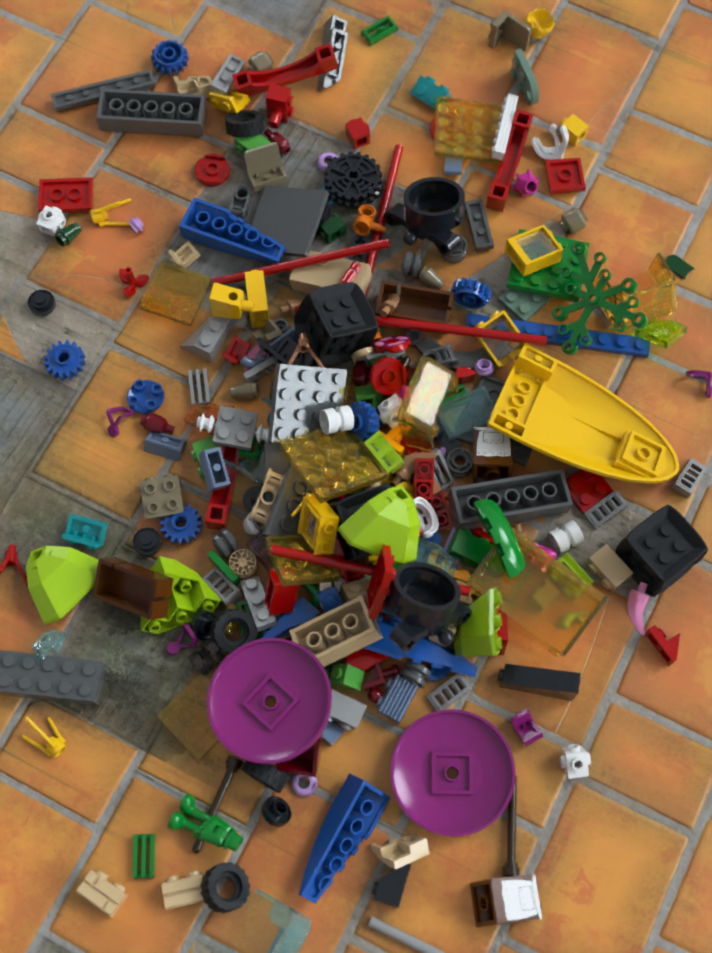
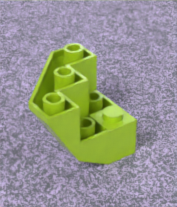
M402 485L389 488L367 501L337 529L349 545L375 556H379L382 545L391 546L394 563L399 566L414 562L417 558L421 523L414 500Z
M44 546L31 551L26 564L28 589L43 623L48 624L62 619L94 587L99 559L71 547Z
M159 556L150 570L174 578L171 596H167V599L170 600L167 618L153 620L141 616L140 629L141 631L153 634L164 633L185 623H190L194 615L199 611L207 610L213 612L221 602V599L197 572L177 560Z
M492 587L468 606L472 610V615L464 624H457L453 641L455 655L463 657L495 656L500 652L499 649H502L501 637H497V631L500 629L499 626H502L501 614H497V608L500 607L499 603H502L501 592L497 591V587Z

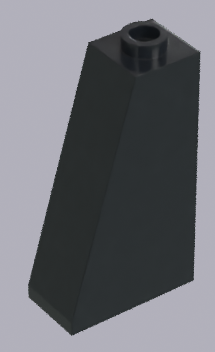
M505 664L504 668L499 670L498 681H501V688L573 701L579 692L581 673Z

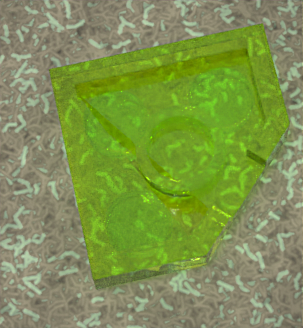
M672 320L648 321L646 327L635 329V336L664 348L669 347L687 333V326Z

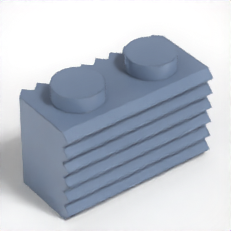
M220 447L204 450L198 455L208 492L225 489L231 483L226 466H224L226 463L224 462L225 459H223L222 451H220L222 448Z
M396 675L395 679L390 678L385 688L388 692L385 697L381 696L376 707H378V714L399 725L418 690V685Z

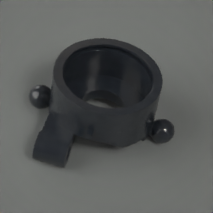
M428 177L417 180L405 190L404 205L397 203L384 213L385 221L391 226L403 225L407 228L408 232L403 237L405 244L411 246L417 242V239L424 240L426 238L434 243L442 255L449 256L462 246L460 237L450 230L459 226L465 218V192L458 183L450 179Z
M409 562L399 566L396 569L394 581L390 582V592L388 597L385 596V605L404 622L393 628L389 634V639L404 652L411 650L420 639L427 635H430V637L437 636L440 644L444 646L451 645L454 641V634L447 629L448 626L452 623L462 625L472 615V610L460 601L461 590L456 580L443 569L428 563Z

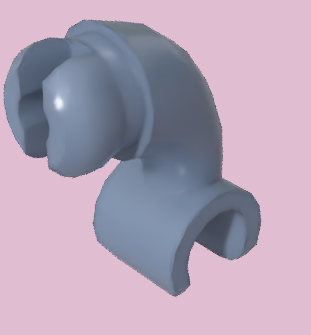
M261 349L257 353L256 359L244 356L240 364L244 365L245 368L251 369L265 361L269 354L262 358L260 356Z

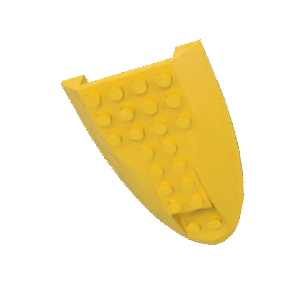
M527 344L523 345L487 421L488 427L556 460L608 478L633 483L654 484L666 482L677 474L679 462L674 449L650 421L628 403L591 378Z

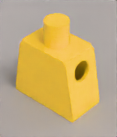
M213 283L209 297L213 317L241 319L243 311L253 313L254 302L244 299V291Z

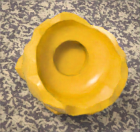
M545 8L535 9L526 16L525 23L531 28L530 38L535 40L542 39L555 26L553 22L554 17Z

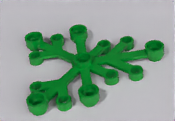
M583 242L574 243L571 252L578 259L582 275L573 272L567 266L560 269V275L565 279L570 278L585 285L587 292L577 288L573 283H568L565 286V292L569 295L578 296L583 300L566 307L557 306L552 311L553 318L563 322L570 313L585 307L578 321L568 325L560 324L557 329L558 333L563 336L572 332L569 340L562 344L563 352L570 356L575 355L579 347L576 342L579 336V341L582 345L589 346L592 343V337L589 336L586 322L593 309L602 307L613 312L615 318L614 328L620 333L625 332L627 329V324L624 322L623 317L631 320L632 324L639 329L646 327L648 324V317L644 313H632L627 310L639 306L640 301L636 296H630L627 301L618 305L604 300L622 292L627 294L635 293L638 288L637 282L632 278H625L620 285L603 291L607 281L612 277L608 269H602L599 272L602 264L607 260L606 255L602 252H597L594 255L595 262L589 271L585 258L588 252L587 246ZM580 246V250L576 251V248ZM603 255L602 260L598 261V257ZM565 270H568L567 275H564ZM599 272L600 279L594 288L593 282ZM608 272L607 277L603 278V274ZM630 282L631 285L628 288H626V283ZM573 286V290L569 292V288ZM595 296V301L591 302V298ZM636 299V303L631 305V301ZM561 310V314L557 316V312ZM641 316V321L636 322V318ZM623 323V328L618 329L619 324ZM566 327V331L562 333V328ZM588 337V341L584 343V338ZM571 344V348L567 350V345Z

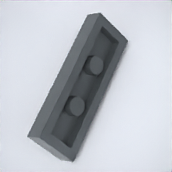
M483 200L465 202V210L476 252L493 249L494 243Z

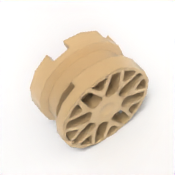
M239 549L231 555L229 566L239 578L248 579L256 573L258 562L250 550Z

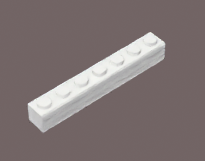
M508 93L507 97L504 98L503 104L505 105L501 109L503 113L499 117L501 121L497 125L499 130H496L495 133L497 138H494L493 141L495 146H492L491 153H493L492 158L503 160L519 97L517 95Z

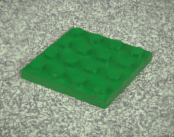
M519 229L518 235L528 230ZM553 236L564 249L561 261L524 277L514 263H511L506 288L571 302L579 301L580 297L569 295L565 292V286L568 283H573L577 288L581 289L582 284L570 278H563L560 275V269L567 266L573 272L582 275L578 259L571 252L572 245L582 241ZM540 241L522 248L530 260L549 253ZM583 242L589 250L590 243ZM578 246L576 251H579L581 247ZM565 270L564 275H567L568 270ZM573 286L569 288V292L573 290Z

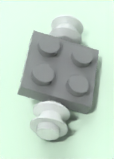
M220 406L217 421H215L213 415L209 418H205L204 413L202 417L198 416L196 428H199V432L207 429L208 434H210L215 429L212 440L213 444L251 451L254 436L258 443L261 440H266V443L269 442V428L265 429L263 424L258 429L256 428L258 413Z

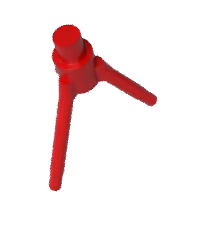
M10 544L0 566V574L5 566H16L28 588L27 577L17 558L16 545Z

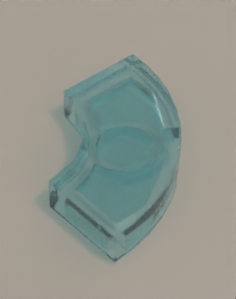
M51 629L50 632H44L36 640L32 650L38 659L44 660L51 651L59 652L67 636L62 631Z

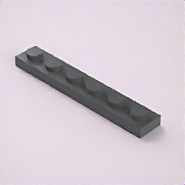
M150 69L53 93L51 98L55 112L99 102L101 89L143 91L154 88L156 85Z

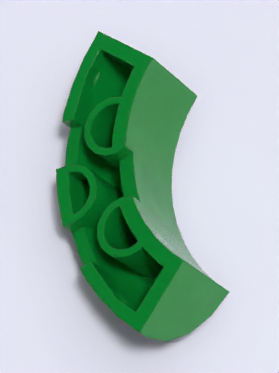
M488 499L473 502L478 518L495 544L494 548L503 570L509 579L520 574L525 568V559L516 536L499 505Z

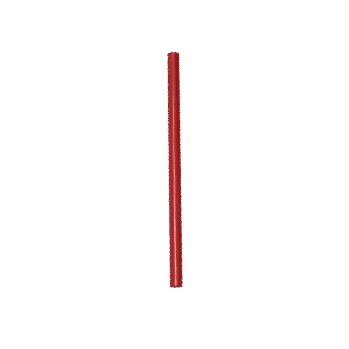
M399 144L395 145L376 220V223L382 226L385 225L384 213L389 209L404 148ZM374 230L371 242L381 240L383 232ZM378 250L368 252L366 263L370 264L372 274ZM369 282L368 288H367L366 293H365L366 298H367V294H368L370 282Z
M387 238L251 270H263L264 276L390 248ZM251 270L212 278V285L213 283L227 285L245 281V272H250Z
M375 315L378 325L543 346H546L547 336Z
M273 544L270 551L271 555L372 576L375 567L324 555H314V553ZM458 584L461 595L469 597L471 587Z

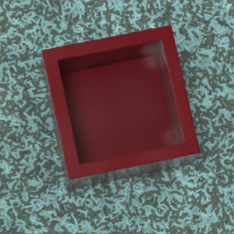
M323 732L308 750L291 760L275 764V768L282 772L316 777L320 763Z

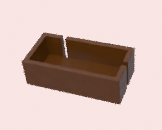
M381 281L375 315L381 316L380 308L388 300V293L397 294L398 283ZM401 284L398 305L391 315L386 316L449 324L454 292Z
M117 557L99 558L93 597L150 620L167 618L170 603L167 596H171L174 578L133 563H128V561Z

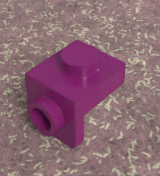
M528 709L516 713L511 718L513 730L525 747L543 737L542 731L532 719Z

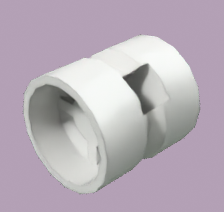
M345 405L335 409L321 410L319 413L320 427L324 434L337 433L338 430H352L354 427V415L350 406Z
M574 520L562 524L561 529L557 527L547 533L551 546L559 555L570 550V546L575 547L584 542L583 533Z

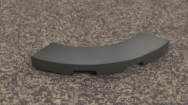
M432 336L416 344V349L422 355L428 350L441 347ZM483 348L471 352L453 351L459 363L449 368V370L456 371L457 367H469L475 371V365L480 359H488L491 362L492 360Z

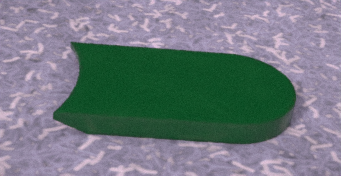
M669 255L665 260L666 267L682 279H685L687 274L695 269L676 255Z

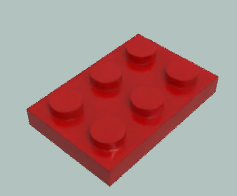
M93 178L39 179V213L43 211L45 206L57 207L62 213L91 212L93 210Z
M382 545L366 590L369 619L377 620L379 612L383 611L385 596L388 597L390 582L394 581L396 576V569L393 568L394 555L391 554V546Z

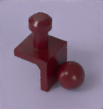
M379 663L375 664L364 684L365 692L369 691L368 699L372 703H377L379 698L383 696L379 688L384 687V678L399 675L398 665L394 664L391 665V668L381 670Z

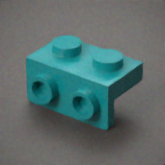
M420 75L410 94L439 112L447 98L452 97L448 93L450 89L442 84L437 86L434 84L436 80L428 75L426 78Z
M72 513L69 514L66 532L62 534L61 538L66 539V542L69 544L78 545L80 543L84 544L87 549L96 550V548L104 546L109 523Z

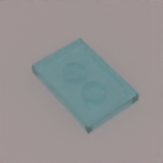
M481 386L433 407V410L449 441L473 432L474 427L486 426L494 408V403L485 386Z

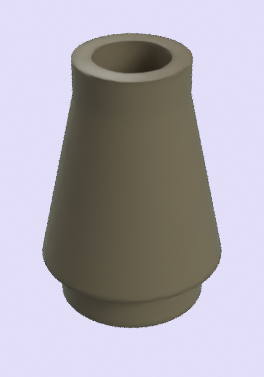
M425 266L417 277L421 283L437 290H441L445 284L431 267Z
M250 381L236 387H231L232 398L255 399L259 397L258 383Z

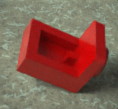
M234 336L227 352H223L221 356L226 358L225 361L235 366L240 364L244 356H247L252 344Z

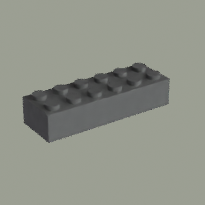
M101 89L96 119L100 130L203 136L207 104L205 95Z
M563 469L451 487L447 495L456 531L458 529L470 530L484 527L478 518L473 503L483 499L496 502L509 523L568 513L573 505Z
M0 650V695L99 706L106 666L102 661Z

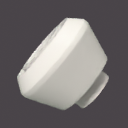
M249 513L243 521L244 530L249 535L262 536L263 524L255 520L249 521Z

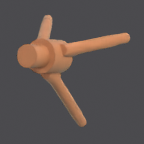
M301 333L298 345L288 364L294 362L299 352H309L317 365L324 367L312 350L307 335Z

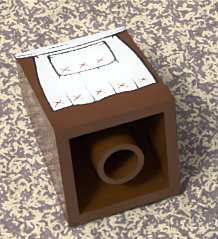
M474 427L473 484L511 478L513 470V439L489 427Z
M535 874L493 878L470 883L476 927L542 919V907L539 903L538 883Z

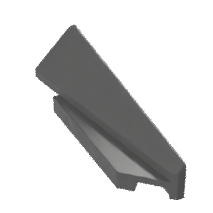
M332 15L324 24L322 46L329 43L332 44L339 69L319 75L318 92L341 80L348 33L345 32L348 21Z

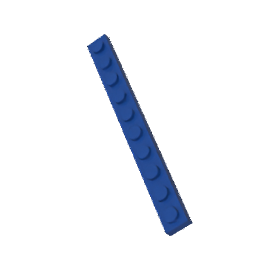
M467 313L466 326L475 327L481 321L485 323L490 318L489 316ZM511 319L520 333L547 336L546 344L562 346L566 340H569L572 332L566 336L559 334L557 325ZM503 321L491 329L510 332ZM566 327L562 328V333L566 331ZM588 330L589 336L592 337V343L589 346L582 345L579 341L580 336L576 342L579 349L644 358L649 356L650 338ZM588 337L584 338V343L588 341Z

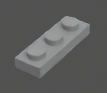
M230 53L210 84L209 90L226 96L234 83L232 74L241 72L245 61Z
M259 576L240 581L258 632L276 626L277 622L274 614H269L264 602L265 591Z

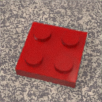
M580 157L545 161L550 195L585 191L586 185Z
M582 469L566 478L572 502L582 515L614 492L601 475Z

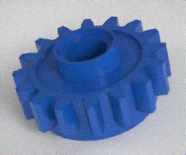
M162 41L156 45L155 49H152L151 61L153 68H156V72L161 71L162 75L168 73L171 76L173 72L178 75V70L183 72V66H188L187 61H189L187 49L177 41Z
M462 278V280L457 279L456 282H453L451 292H454V300L458 304L472 309L486 306L492 294L490 287H485L486 283H479V280L474 281L472 278H469V280Z
M66 340L65 344L58 341V346L52 344L53 349L46 350L48 355L44 356L46 361L44 365L49 375L52 374L54 379L59 377L61 381L64 379L71 380L74 376L78 377L79 372H83L82 366L86 365L84 361L86 357L81 347H77L75 342L70 345L68 340Z
M353 402L350 408L354 415V427L352 430H347L346 437H351L350 441L356 442V444H364L366 440L378 432L379 415L376 409L371 407V403Z
M183 504V513L162 517L164 521L159 523L163 527L160 530L162 534H165V539H171L173 545L176 542L180 546L183 543L189 545L192 539L197 540V534H201L199 528L203 527V523L200 521L202 517L201 514H198L196 508L192 510L191 504H188L187 507H184ZM180 522H186L185 526L177 527Z

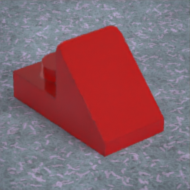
M656 625L649 628L645 635L669 666L677 660L680 633L667 641L662 629L657 628Z

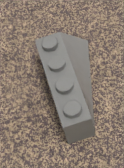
M211 315L180 345V348L209 362H213L238 319L213 317Z

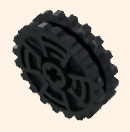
M351 151L347 155L341 153L339 158L334 157L333 163L329 162L327 164L328 169H325L326 176H324L326 182L325 189H327L329 196L331 195V200L333 202L337 201L339 206L344 204L346 208L354 206L355 209L368 202L373 203L374 197L378 198V191L382 189L380 165L375 164L376 160L374 158L369 159V155H361V152L353 154Z

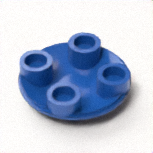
M136 380L128 391L127 402L135 412L142 414L152 413L163 404L165 397L163 388L159 383L151 380Z

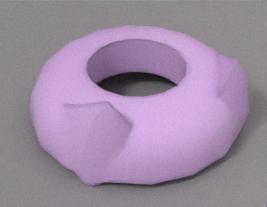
M330 152L319 155L317 163L319 169L325 172V169H328L324 160L327 158L333 160L334 157L338 158V156Z
M294 774L291 786L297 795L307 797L312 795L318 788V780L316 777ZM302 777H307L310 780V785L306 789H302L298 785V781Z

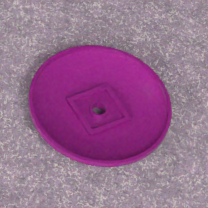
M280 638L255 640L234 650L217 668L207 695L208 717L216 737L234 755L258 764L282 763L308 750L324 731L332 707L330 681L320 661L300 644ZM269 697L276 698L277 702L274 707L269 708L266 706V700Z
M440 710L421 717L402 734L392 755L390 776L392 789L398 804L414 823L437 835L460 837L485 829L504 812L512 797L515 785V763L511 749L503 735L484 718L463 710ZM449 768L457 770L458 777L456 779L447 777L446 771Z

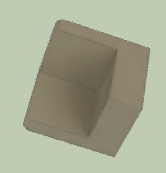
M269 319L264 329L254 332L252 337L259 345L260 343L256 340L258 337L269 344L283 333L272 319Z

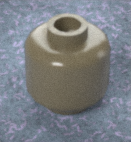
M258 51L248 59L249 71L273 69L272 64L274 62L268 52Z
M573 207L561 215L562 222L559 224L564 232L568 231L570 234H575L586 227L588 219L581 208Z

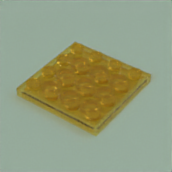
M436 96L434 155L503 164L504 157L503 160L492 158L493 153H491L492 146H495L493 141L494 138H497L495 133L496 130H499L497 125L501 121L499 117L503 113L501 112L503 105Z
M321 429L280 444V450L320 503L385 480L388 476L387 471L355 431L338 430L337 433L324 434Z

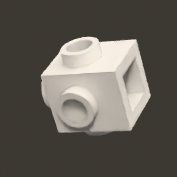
M45 206L38 215L36 225L42 233L55 237L57 231L64 228L66 219L59 208Z
M396 393L377 406L380 412V420L384 424L387 423L392 429L411 416L406 403Z
M571 744L568 745V748H562L560 765L561 768H564L568 779L589 776L588 765H591V757L583 746Z

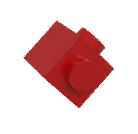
M362 117L345 123L346 135L353 149L370 144V128L367 123H364Z

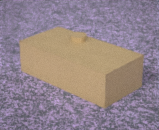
M310 251L308 256H313L321 253ZM341 258L293 269L289 278L292 290L308 294L315 289L338 284V282H341L345 272L350 269V265L354 260ZM356 261L361 264V270L356 274L353 283H356L365 294L372 277L370 264Z
M362 595L289 631L293 642L309 650L323 667L383 638L377 621L368 617L367 601Z

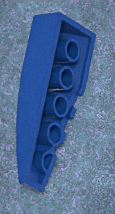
M195 197L179 224L182 238L228 254L278 263L285 251V246L270 236L262 234L256 227H251L242 218H237L228 209Z
M381 614L378 615L376 621L383 638L364 647V649L400 660L402 656L409 657L413 663L417 664L426 661L431 667L438 669L447 666L451 672L475 677L477 673V667L463 656L455 655V650L451 647H443L429 640V635L420 639L408 652L402 651L389 639V634L394 627L403 622L398 619L389 620L383 618Z
M349 773L319 830L304 872L299 895L313 903L319 900L333 882L332 878L334 875L344 869L346 860L350 855L354 856L359 850L357 847L362 840H367L391 797L365 780Z

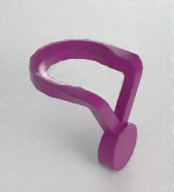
M701 370L686 371V376L705 377V397L711 398V373Z
M114 407L106 411L110 422L108 434L111 437L119 435V428L117 426L123 417L134 414L133 409L129 407ZM117 411L129 412L118 416L114 423L112 413Z
M188 624L182 625V631L177 641H172L167 645V652L169 654L176 655L179 653L180 648H197V638ZM185 631L189 633L192 644H180Z

